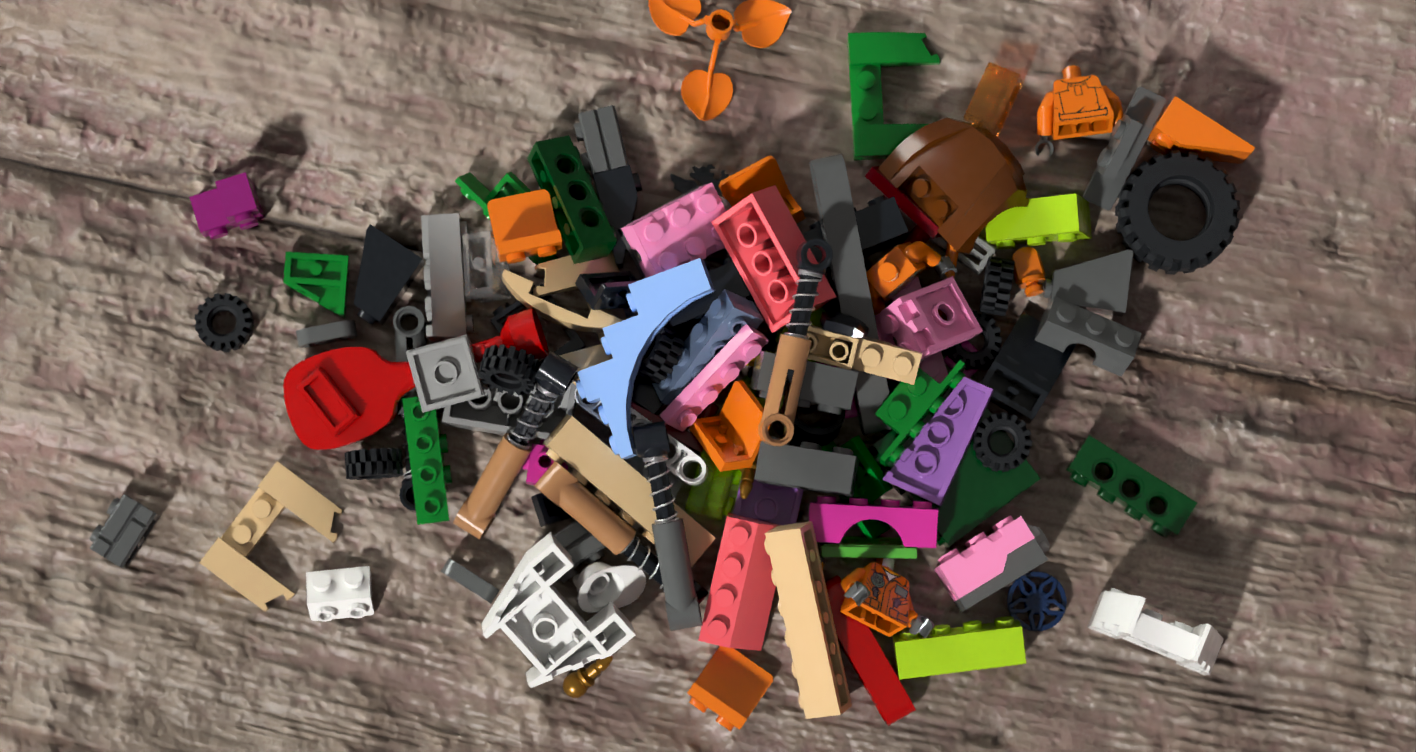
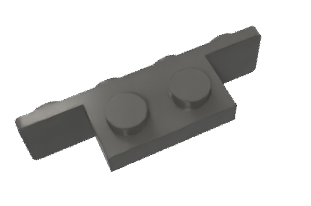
M1142 86L1136 89L1122 119L1117 121L1112 130V138L1107 148H1104L1097 160L1098 166L1082 197L1108 211L1112 209L1166 103V98Z

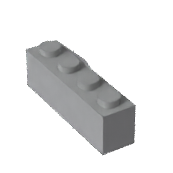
M459 213L421 215L423 258L426 259V265H424L423 269L425 290L428 292V296L425 299V312L427 321H429V325H426V337L433 344L474 333L473 314L467 315L466 302H472L471 283L465 284L464 271H470L469 252H463L462 241L468 240L467 221L461 222Z
M575 380L572 381L564 395L560 394L556 397V401L550 404L549 414L544 415L542 426L537 427L535 431L536 437L530 440H546L566 414L574 417L576 406L575 390L577 388L573 384ZM536 384L533 391L529 394L523 393V395H518L516 392L513 395H509L504 390L503 393L498 392V388L483 387L485 396L444 407L442 422L445 426L499 435L511 434L510 430H514L518 424L517 418H521L525 411L524 406H528L531 401V394H535Z

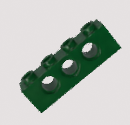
M569 135L535 142L527 160L540 189H546L550 194L557 227L574 264L608 257L617 242L616 231L608 222L604 213V205L592 187L591 176L582 165L578 148L573 145Z
M1090 435L1084 439L1066 468V471L1071 473L1069 478L1083 487H1086L1087 484L1098 490L1096 494L1098 497L1110 504H1113L1114 501L1125 507L1123 511L1125 514L1137 521H1140L1141 518L1153 524L1150 529L1164 538H1167L1168 535L1172 537L1177 536L1197 505V502ZM1097 464H1104L1110 469L1108 480L1097 478L1095 475ZM1124 481L1135 483L1137 486L1135 497L1124 495L1122 492ZM1155 497L1162 500L1164 504L1162 514H1154L1150 510L1149 501L1151 498Z

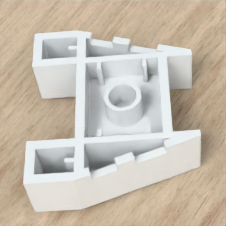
M551 532L525 553L481 623L483 636L486 639L501 628L532 662L534 666L525 673L530 688L553 680V677L569 670L575 671L584 667V664L600 658L602 660L607 658L636 636L632 623L612 601L585 622L552 585L569 571L574 564L569 552Z
M1111 588L1110 591L1101 592L1087 626L1088 628L1114 639L1122 638L1175 660L1176 664L1202 675L1211 674L1224 640L1212 625L1200 624L1199 626L1191 627L1178 621L1168 624L1161 621L1163 615L1149 609L1142 610L1146 600L1144 597L1129 595L1115 588Z

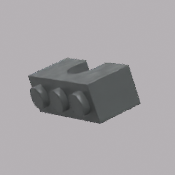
M1054 297L1041 317L1035 341L1061 352H1064L1067 346L1071 344L1087 345L1095 351L1092 365L1122 376L1135 358L1142 333Z

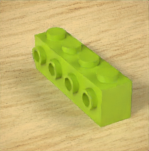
M1011 616L998 617L994 619L995 623L982 624V621L979 620L967 621L963 623V627L950 628L948 624L935 625L927 638H923L919 632L914 635L909 632V629H903L899 631L900 635H892L899 680L1026 664L1022 625L1019 620H1014Z

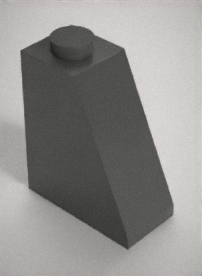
M1124 250L1054 271L1051 279H1046L1044 283L1043 297L1048 298L1047 306H1049L1054 297H1057L1093 313L1122 317L1126 313L1134 250Z

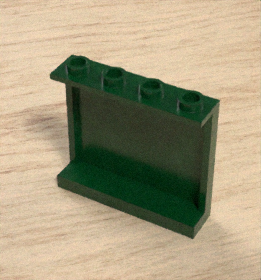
M950 387L943 397L946 399L954 389ZM986 408L980 423L992 415L988 408ZM930 412L923 422L925 424L928 423L935 414ZM894 430L871 447L874 451L871 455L881 470L887 468L890 471L895 465L891 461L886 467L880 463V457L899 435ZM1004 430L994 432L990 438V446L998 454H1008L1014 448V442ZM910 436L903 447L909 448L915 439ZM972 438L942 506L932 503L933 508H939L937 545L941 546L944 544L946 548H949L1041 478L1029 462L1025 459L1017 468L1007 472L992 471L991 468L984 467L983 463L977 460L976 452L973 450L974 439ZM892 485L900 495L905 493L912 502L909 506H913V501H928Z

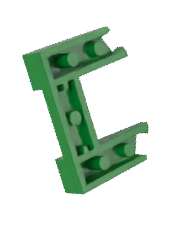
M848 33L847 47L854 161L886 159L907 137L928 125L884 124L881 67L940 64L939 56L937 54L931 56L922 41L927 38L925 33Z

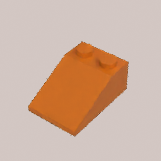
M1176 96L1169 103L1147 138L1151 142L1150 146L1163 155L1169 153L1170 150H1180L1181 154H1187L1188 151L1197 152L1198 158L1203 160L1209 157L1213 161L1242 164L1255 149L1254 146Z

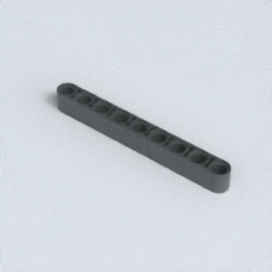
M838 154L810 160V172L823 239L831 246L833 251V259L829 265L833 291L836 295V306L842 315L858 318L868 326L869 332L866 337L879 340L843 155ZM851 369L852 371L859 372L854 391V400L862 434L868 435L891 430L889 426L875 416L877 410L890 396L887 379Z

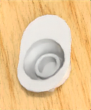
M603 562L591 563L579 575L573 577V583L577 587L578 605L583 611L588 613L599 612L611 601L617 608L627 606L637 600L643 593L646 585V576L642 570H638V567L634 565L612 567Z

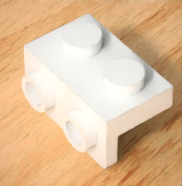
M370 566L306 572L307 607L312 621L327 622L332 619L362 618L374 615Z

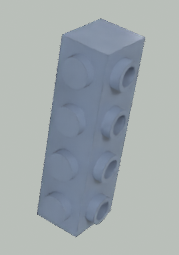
M724 289L719 297L712 302L709 310L699 323L693 327L690 335L684 341V346L680 348L683 350L682 354L677 357L679 361L677 365H673L671 374L667 373V378L664 381L661 380L658 384L652 383L661 403L669 406L744 325H750L755 329L759 327L763 318L753 301Z

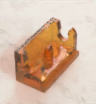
M989 62L963 117L964 120L987 129L998 138L1022 87L1021 75Z

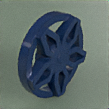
M1030 572L1024 574L1013 582L1007 594V609L1010 616L1014 620H1019L1022 628L1029 631L1037 632L1052 628L1061 620L1066 610L1067 599L1062 585L1056 578L1047 573ZM1040 577L1046 580L1040 583L1037 589L1036 584L1029 578ZM1023 581L1027 582L1032 590L1029 592L1025 591ZM1050 582L1053 583L1048 593L1043 591L1045 585ZM1019 585L1020 592L1025 597H1019L1012 602L1013 593ZM1056 588L1060 594L1061 603L1055 599H1049L1054 594ZM1023 602L1024 609H1013V606ZM1050 603H1053V604H1054L1055 606H1057L1060 610H1059V611H1051V610H1049V609H1048L1049 604H1050ZM1029 612L1028 620L1030 625L1021 621L1016 614ZM1043 612L1047 615L1056 616L1053 621L1043 625L1045 619ZM1034 614H1039L1040 616L1037 626L1034 623Z

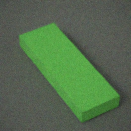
M843 536L840 543H820L821 557L917 559V547H904L901 537H876L869 542L867 537Z

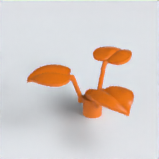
M648 0L649 11L654 23L662 32L668 35L681 36L687 31L689 25L693 27L703 24L707 25L706 33L714 41L708 72L693 70L685 76L681 85V96L684 103L702 121L718 117L727 108L733 95V84L730 77L724 73H714L720 42L726 40L733 29L736 32L742 31L744 42L752 47H770L781 37L791 14L789 7L775 1L747 0L739 4L735 9L734 19L728 11L719 9L712 12L710 16L705 15L704 18L695 21L701 12L700 0Z

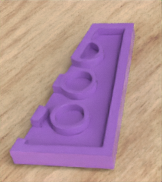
M963 377L938 408L939 410L926 423L917 438L899 457L900 459L882 480L942 506L994 390L967 377Z

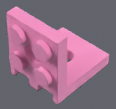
M953 276L899 297L875 316L879 340L895 345L894 336L897 340V346L922 352L920 363L934 353L969 340L983 332ZM938 309L945 313L947 321L939 316ZM887 378V380H888L889 383H892V382L896 381V380Z

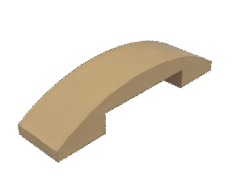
M505 269L503 271L502 281L512 295L528 309L533 308L538 316L554 324L577 331L603 333L602 328L622 321V319L606 312L592 309L588 318H585L531 295L534 289L533 281Z

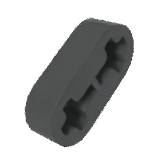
M355 320L338 321L296 331L299 348L349 340L358 336Z
M450 558L440 571L489 603L493 602L500 591Z

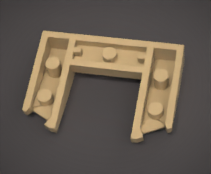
M611 250L608 257L574 264L569 255L536 265L535 270L545 271L544 287H535L533 295L542 297L578 289L575 282L580 274L619 272L613 251ZM623 308L601 310L622 319V321L627 319ZM603 332V333H597L598 336H599L600 342H601V337H604V336H605L604 332ZM602 342L599 345L559 355L579 368L578 371L613 359L612 354L607 356Z
M278 461L260 482L258 490L222 537H218L199 562L265 612L269 610L266 605L267 602L281 595H284L287 601L295 596V593L247 558L276 519L287 508L331 542L335 543L338 534L331 532L334 513L342 514L343 511Z

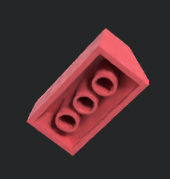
M774 185L751 193L712 221L715 230L772 333L777 332L790 323L791 313L789 310L793 309L795 301L792 296L796 294L798 287L795 281L800 278L798 277L796 253L799 246L806 241L777 187ZM809 248L807 251L808 260L813 264H818ZM824 274L823 278H821L822 281L818 282L816 292L819 295L815 296L813 306L816 309L812 312L836 298Z
M732 513L727 514L702 622L703 626H701L698 641L727 648L762 650L776 589L771 578L772 564L770 555L767 554L764 545L765 533L776 526H780L779 524Z

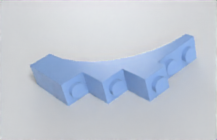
M701 258L628 284L631 293L626 294L627 301L632 312L637 311L638 315L602 328L605 334L604 337H601L603 348L607 356L612 354L613 359L577 372L580 380L575 382L580 397L582 399L586 398L587 402L592 404L601 401L602 406L598 407L600 417L604 425L609 424L613 435L609 437L612 451L615 455L619 454L621 459H629L638 455L632 433L631 402L635 378L643 356L655 336L673 316L693 301L715 291L705 261Z

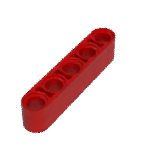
M836 575L825 581L838 642L887 726H890L916 711L870 628L840 612L845 599V592L841 586V578Z

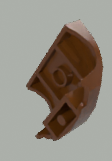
M944 118L915 131L899 144L878 168L897 189L904 190L939 227L938 233L956 252L969 254L973 250L974 243L979 234L991 220L1007 209L1027 207L1029 204V199L1026 197L1027 189L1023 180L1025 173L1021 164L1007 145L987 129L953 118Z

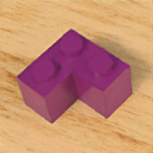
M246 172L216 181V189L189 197L200 233L204 237L210 236V239L224 237L229 234L228 230L239 226L241 230L255 227L259 224L258 220L264 219L254 183Z

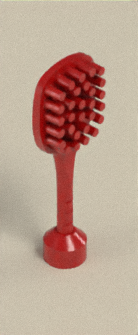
M533 308L509 315L499 336L472 344L476 363L482 361L485 349L487 347L491 348L492 345H496L498 348L500 345H505L506 348L515 346V350H526V354L531 353L535 356L534 359L538 360L547 357L549 354L541 322ZM344 347L314 355L293 366L284 378L283 388L287 413L300 441L311 449L329 450L362 441L384 429L395 418L402 396L415 388L408 361L391 362L384 359L376 350L366 347ZM318 367H323L361 416L338 436L332 435L296 389V386Z

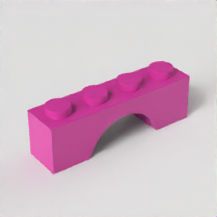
M817 496V501L810 502L809 521H812L816 542L840 543L844 534L852 525L863 520L875 519L892 526L901 537L904 547L936 548L939 508H933L930 501H913V506H900V500L881 499V505L868 504V498L850 497L849 503L836 502V497Z

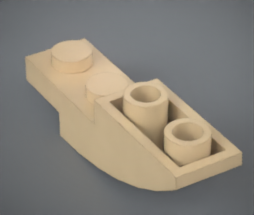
M809 325L807 336H809L808 340L812 341L808 359L912 385L915 384L922 352L895 346L892 343L869 337H850L823 330L820 326Z

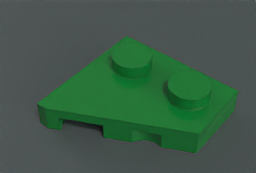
M286 251L283 283L336 315L345 317L350 257L348 255Z

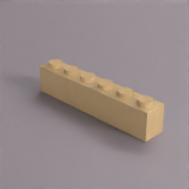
M566 414L543 442L549 449L545 454L560 465L563 462L573 469L571 474L579 483L585 486L589 482L597 489L594 495L607 506L611 503L615 504L621 509L618 516L630 526H633L635 523L645 530L642 536L655 546L651 524L655 523L654 521L657 518L656 512L652 511L655 507L653 497L649 496L652 493L650 483L624 459H621L618 454L615 455L611 448L578 420ZM673 502L674 509L678 512L676 517L683 518L692 568L716 538Z
M812 521L776 526L765 533L764 545L771 559L772 582L777 586L779 595L778 610L784 618L786 627L785 641L791 650L793 659L792 673L797 679L799 686V705L804 709L806 719L841 715L852 707Z

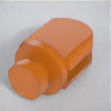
M1031 247L1018 249L1011 259L1015 261L1013 274L1016 284H1018L1019 288H1026L1024 290L1026 297H1033L1043 293L1044 289L1041 283L1046 279L1040 254Z

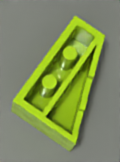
M1077 193L1029 199L1027 207L1007 209L985 226L986 241L996 245L997 249L1015 248V244L1027 243L1028 246H1039L1052 241L1073 242L1081 239H1092L1089 202Z

